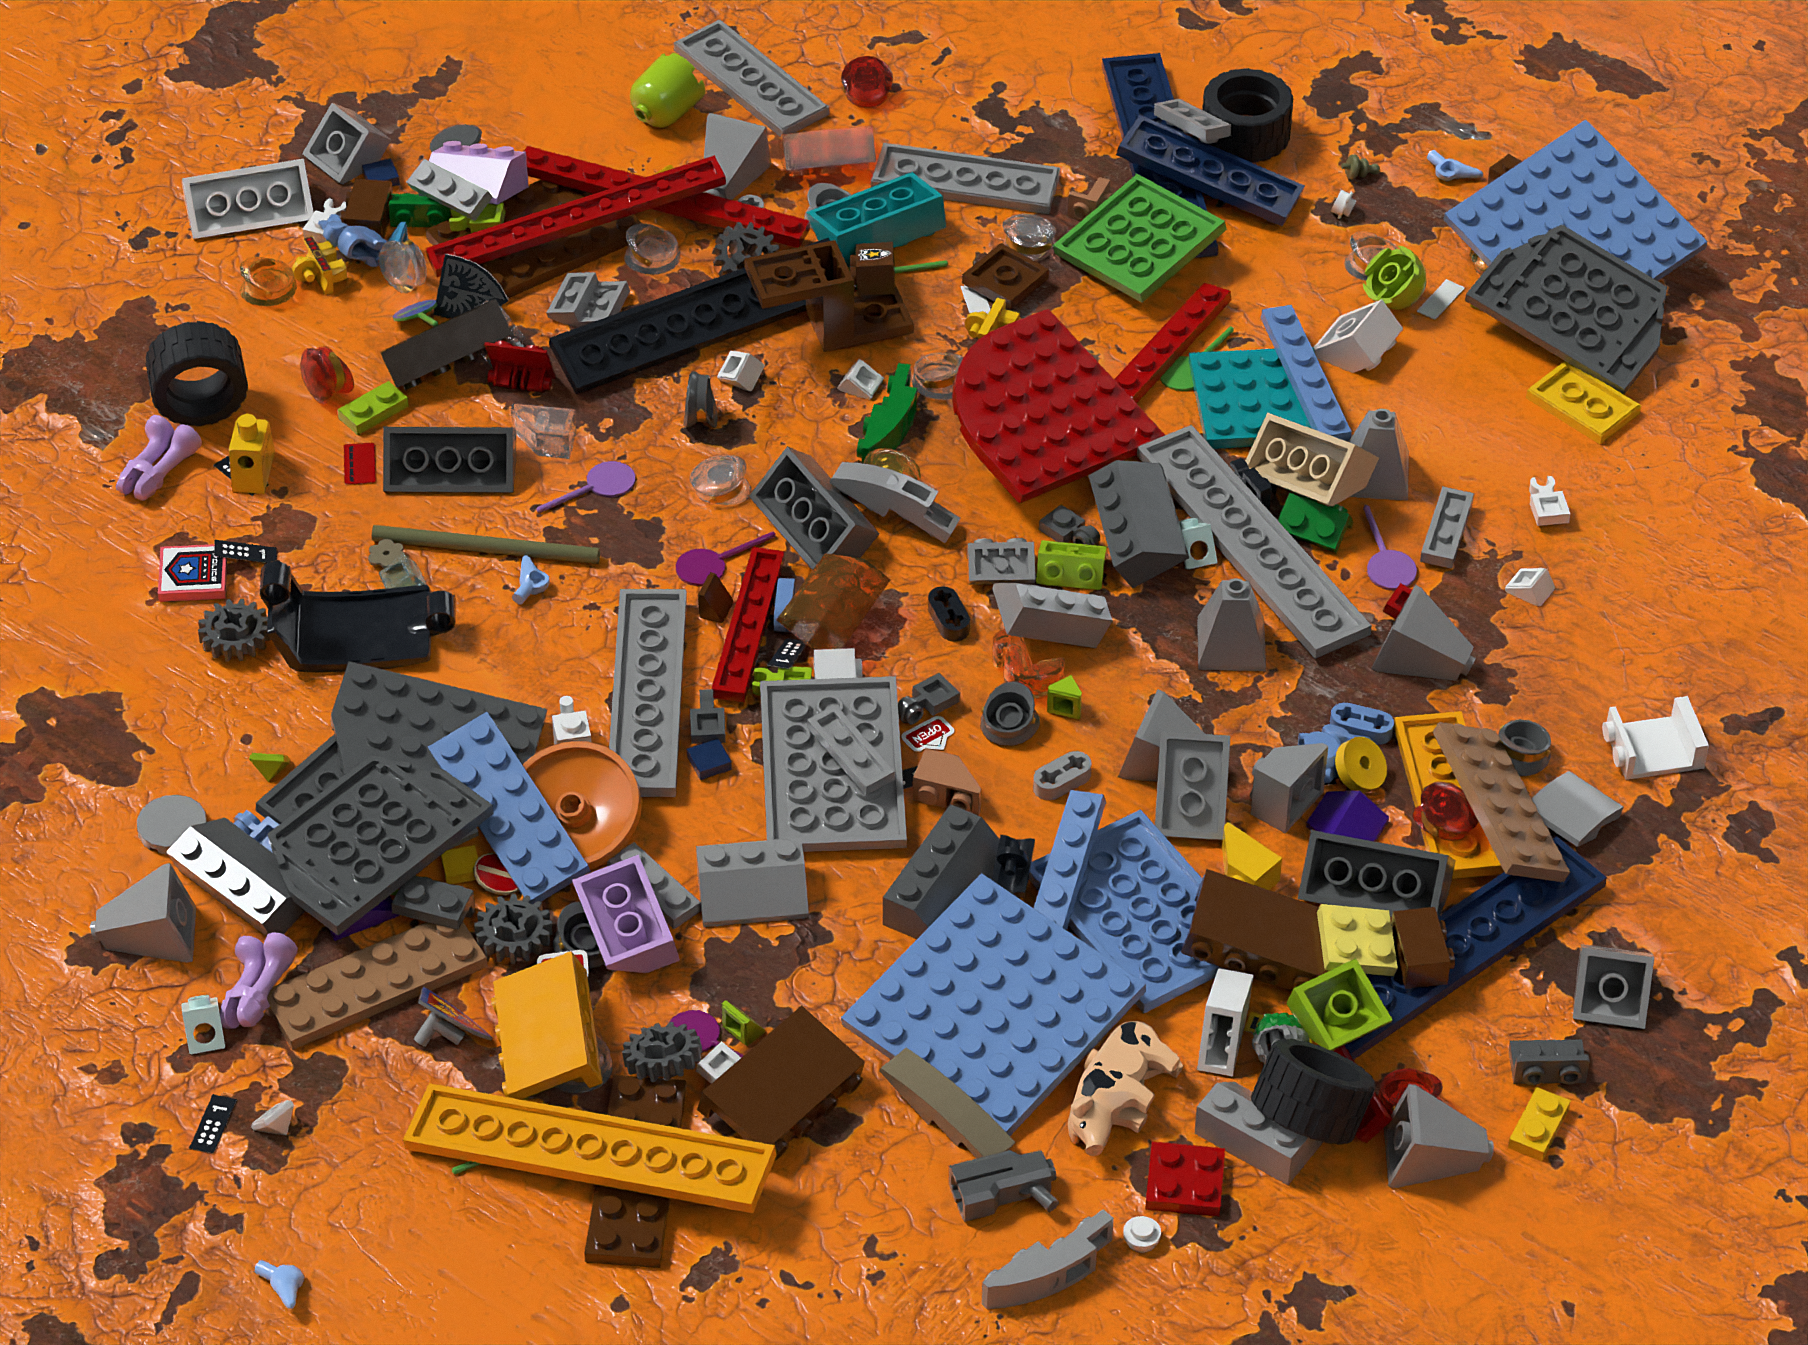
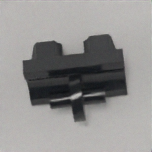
M1000 834L992 881L1019 899L1026 896L1035 839H1015Z

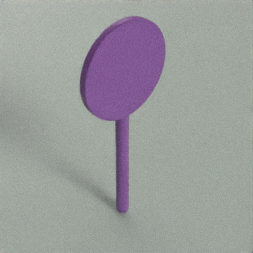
M616 461L597 464L588 472L586 486L537 507L536 510L538 513H541L589 491L602 497L622 496L628 493L635 484L634 471L628 465Z
M1365 505L1363 510L1380 550L1368 562L1367 574L1370 580L1375 585L1386 590H1396L1400 583L1408 587L1415 580L1417 573L1414 561L1403 552L1386 550L1370 507Z

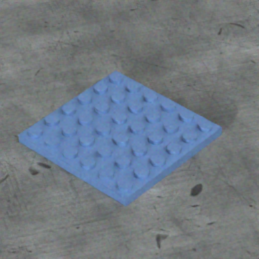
M1586 119L1444 213V221L1488 267L1501 251L1507 248L1514 249L1526 244L1528 239L1546 234L1550 229L1561 224L1657 281L1704 250L1708 242Z
M981 873L841 1017V1022L844 1027L889 1059L894 1058L906 1047L961 1088L1011 1136L1146 992V984Z

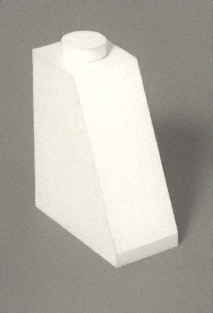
M1218 968L1206 1003L1197 1070L1233 1077L1250 1004L1253 974Z

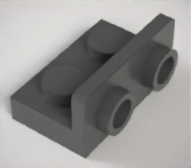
M1582 1039L1517 1040L1509 1042L1508 1051L1513 1084L1586 1083L1590 1061L1589 1056L1584 1054Z

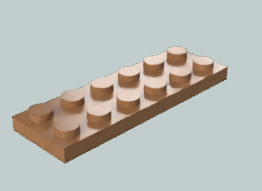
M1438 722L1433 730V734L1505 874L1564 882L1570 871L1496 731L1488 728L1480 729L1462 724Z
M426 922L274 986L267 996L270 1007L267 1009L291 1049L294 1050L418 997L423 987L432 991L488 967L487 957L464 922H462L459 930Z

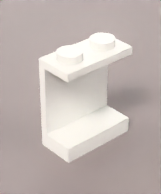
M1688 696L1674 698L1670 717L1622 723L1616 706L1609 707L1607 722H1603L1602 726L1603 736L1606 742L1611 743L1614 764L1616 767L1621 768L1625 780L1704 769L1709 745Z

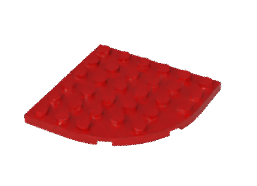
M1049 309L1004 325L980 338L963 357L955 376L952 403L954 415H958L961 423L960 431L962 436L979 460L1019 504L1092 474L1116 460L1123 461L1137 455L1138 446L1165 436L1158 426Z

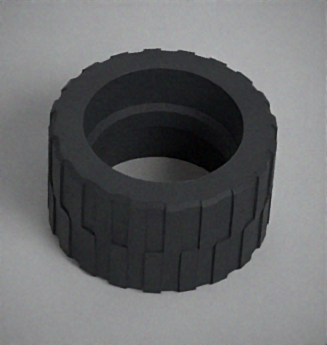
M1234 69L1219 74L1216 78L1209 81V84L1204 89L1202 110L1231 124V134L1229 137L1219 138L1215 143L1207 144L1251 163L1266 161L1279 155L1288 146V141H1290L1294 100L1291 94L1292 90L1281 78L1259 69Z
M205 321L185 322L181 325L172 326L167 331L160 333L155 341H152L149 351L146 353V369L154 407L158 409V412L163 417L168 418L169 421L196 427L218 423V421L226 419L233 412H236L241 407V403L245 401L248 382L241 347L237 338L226 328H222L214 323H205ZM196 367L218 369L215 374L201 380L184 381L175 378L183 371Z
M1280 1039L1275 1041L1270 1049L1251 1094V1099L1254 1106L1261 1113L1280 1126L1316 1141L1343 1145L1354 1140L1376 1089V1083L1365 1069L1334 1051L1306 1041Z

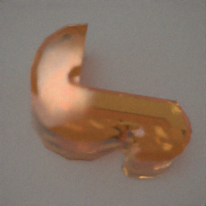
M1005 629L998 631L994 635L992 661L996 668L1004 666V683H1022L1030 689L1034 699L1048 697L1049 685L1064 679L1065 659L1063 657L1041 660L1037 664H1032L1023 637L1007 635Z

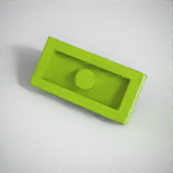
M387 381L337 409L338 419L355 434L359 435L409 407L408 397L390 381Z

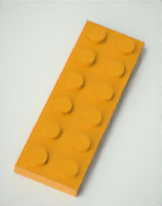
M1462 711L1395 717L1394 730L1426 851L1449 855L1456 860L1452 879L1502 874L1504 870L1433 734V730L1438 722L1462 724L1465 726ZM1438 795L1453 796L1464 801L1462 807L1443 801L1431 802L1425 806L1427 800ZM1423 808L1429 823L1439 831L1437 836H1433L1425 828L1421 816Z

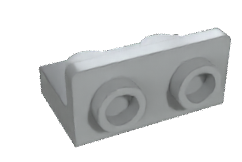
M1012 538L1007 540V542L994 543L992 539H977L974 543H968L969 585L1035 583L1034 542H1026V539Z

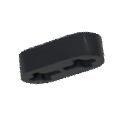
M945 586L932 589L928 595V611L940 634L948 641L956 642L965 639L970 632V618L958 594L954 589Z

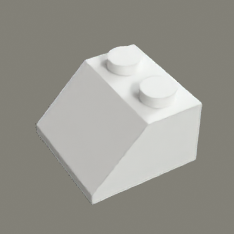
M1381 299L1339 316L1314 346L1317 359L1351 373L1364 368L1369 371L1380 364L1382 354L1396 344L1395 338L1403 330V327Z

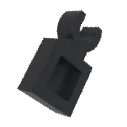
M1242 458L1230 462V466L1234 469L1235 474L1261 503L1270 510L1272 486L1268 479L1262 477L1254 467L1249 469L1248 464Z

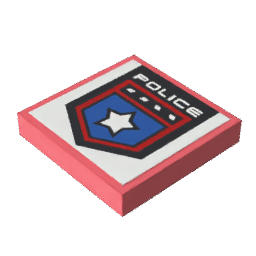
M214 544L160 547L159 602L226 599L227 558L214 556Z

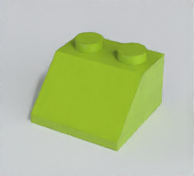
M1356 958L1295 987L1286 1003L1293 1016L1298 1019L1304 1031L1308 1033L1309 1038L1319 1046L1330 1051L1340 1048L1392 1022L1391 1016Z

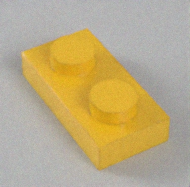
M1536 1087L1509 1139L1508 1148L1543 1161L1569 1111L1571 1100Z

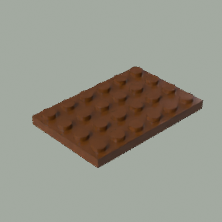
M539 180L528 185L529 187L501 202L504 203L506 212L503 223L577 200L593 193ZM630 215L478 265L487 270L497 280L506 296L510 298L632 244L636 233L646 229V227L634 215ZM449 220L426 229V239L432 245L471 234L470 228L462 231H451ZM647 235L637 238L635 242L646 238Z

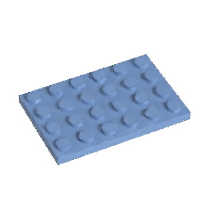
M1140 809L1097 830L1068 926L1081 941L1146 984V992L1135 1003L1143 1013H1146L1215 978L1218 968H1225L1196 960L1181 953L1188 935L1196 905L1194 900L1202 878ZM1050 854L1033 861L1031 864L1029 881L1038 891Z

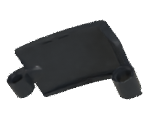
M279 560L269 562L261 568L259 594L268 608L267 634L288 666L295 671L345 672L349 661L379 669H390L428 662L431 659V637L446 633L455 627V595L441 590L432 592L428 585L347 592L304 591L292 575L291 567Z

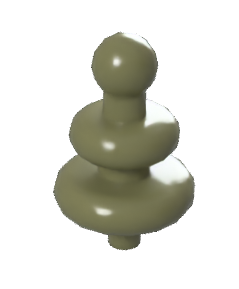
M1351 154L1346 163L1341 164V168L1345 169L1346 176L1350 180L1355 179L1357 176L1363 178L1367 176L1368 172L1373 175L1380 172L1378 164L1369 165L1367 159L1362 158L1359 160L1356 154Z

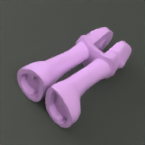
M152 415L145 425V432L149 443L135 459L128 461L126 467L120 473L116 483V490L127 495L134 489V497L142 501L154 495L156 490L162 487L163 478L181 461L192 456L201 447V438L192 427L181 424L174 431L171 423L166 418L160 415ZM165 451H167L166 454L160 459V461H159L155 466H153L152 464H153Z
M275 932L269 933L264 943L252 936H242L238 939L235 946V955L245 967L239 981L231 990L226 992L225 1000L222 1001L220 1018L223 1028L233 1029L239 1025L253 1027L264 1016L263 1011L270 1007L267 1000L270 990L290 967L297 954L298 948L292 939Z

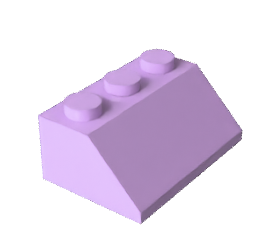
M448 141L443 143V147L433 151L429 159L430 162L488 190L493 196L488 204H499L529 187L526 152L514 151V148L510 146L492 149L488 148L486 144L464 146L460 141Z
M639 854L572 880L607 969L649 973L680 961L673 937Z

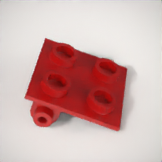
M506 341L485 342L484 345L494 369L488 372V382H492L494 386L507 388L510 387L511 383L512 389H516L520 374H522L521 390H526L527 388L529 391L544 393L545 390H551L552 379H556V375L547 350L536 345H527L526 347L513 346Z

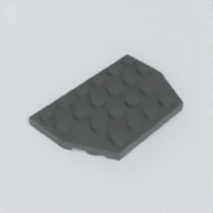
M1561 224L1550 229L1546 234L1528 239L1526 244L1514 249L1507 248L1501 251L1466 293L1465 301L1579 370L1625 394L1658 353L1667 286Z
M349 661L331 712L330 723L335 733L338 745L337 750L342 761L344 775L370 755L385 757L391 761L409 762L412 764V768L432 771L433 767L441 768L430 753L428 746L485 712L489 713L523 765L536 753L546 720L547 709Z
M370 755L270 831L268 839L292 901L335 934L340 935L492 816L494 812L491 803L443 769L433 767L432 771L412 768V764L409 762L391 761L385 757Z

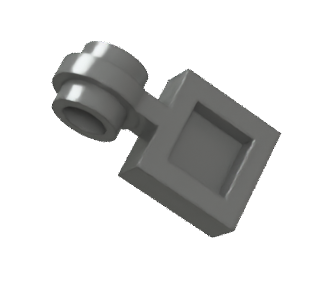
M1062 504L1039 521V530L1056 542L1068 543L1070 540H1073V543L1098 546L1100 541V534L1096 528L1091 525L1085 526L1083 518Z
M938 673L914 685L912 698L906 696L898 702L899 720L910 725L915 724L922 718L924 714L923 708L934 716L959 703L960 692Z

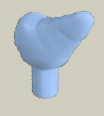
M1432 150L1427 155V160L1436 166L1435 174L1441 180L1481 178L1484 175L1477 168L1465 165L1457 160L1445 159L1435 150Z
M527 555L522 557L519 578L521 586L512 595L513 601L517 604H523L530 594L536 595L544 592L550 583L549 576L545 572L540 571Z
M260 1260L255 1266V1274L269 1280L273 1290L281 1298L283 1304L288 1309H293L296 1305L298 1288L304 1282L303 1272L294 1265L276 1267L264 1260Z

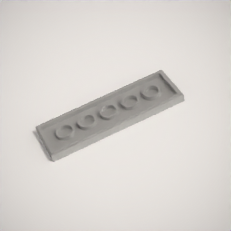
M720 19L674 42V51L689 61L698 71L782 139L829 115V106Z
M883 143L871 179V187L913 172L942 194L944 200L1049 214L1060 177V167Z

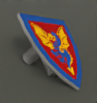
M422 988L418 1003L432 1012L414 1037L417 1043L426 1047L434 1033L437 1032L458 1045L465 1033L452 1024L476 1036L492 1040V1037L482 1027L459 1009L427 988Z

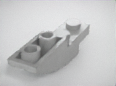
M842 462L829 481L840 492L859 501L870 511L885 517L889 509L899 514L901 518L912 522L925 530L930 536L946 543L961 519L933 501L938 494L937 490L891 469L863 463Z
M1102 1209L1092 1218L1087 1217L1082 1220L1077 1229L1065 1238H1058L1050 1246L1049 1250L1039 1241L1028 1249H1021L1008 1264L1000 1270L995 1269L986 1276L982 1282V1305L986 1309H996L1026 1304L1062 1291L1082 1280L1096 1270L1097 1251L1112 1241L1114 1218Z

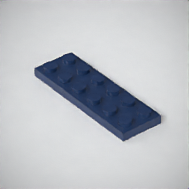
M1142 115L1138 116L1120 143L1116 153L1117 156L1126 159L1130 163L1143 166L1158 175L1166 176L1182 183L1186 187L1194 188L1214 199L1224 201L1242 211H1247L1265 219L1269 223H1275L1282 227L1300 199L1305 185L1201 142Z

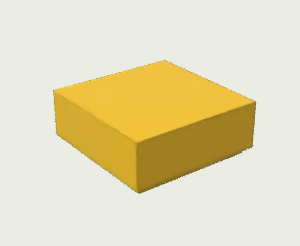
M475 845L449 849L441 855L447 884L476 880L473 870L478 859Z

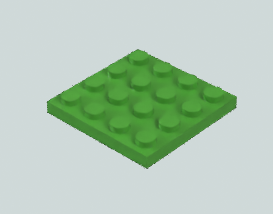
M1136 174L1053 245L1055 254L1142 303L1227 229L1224 220Z

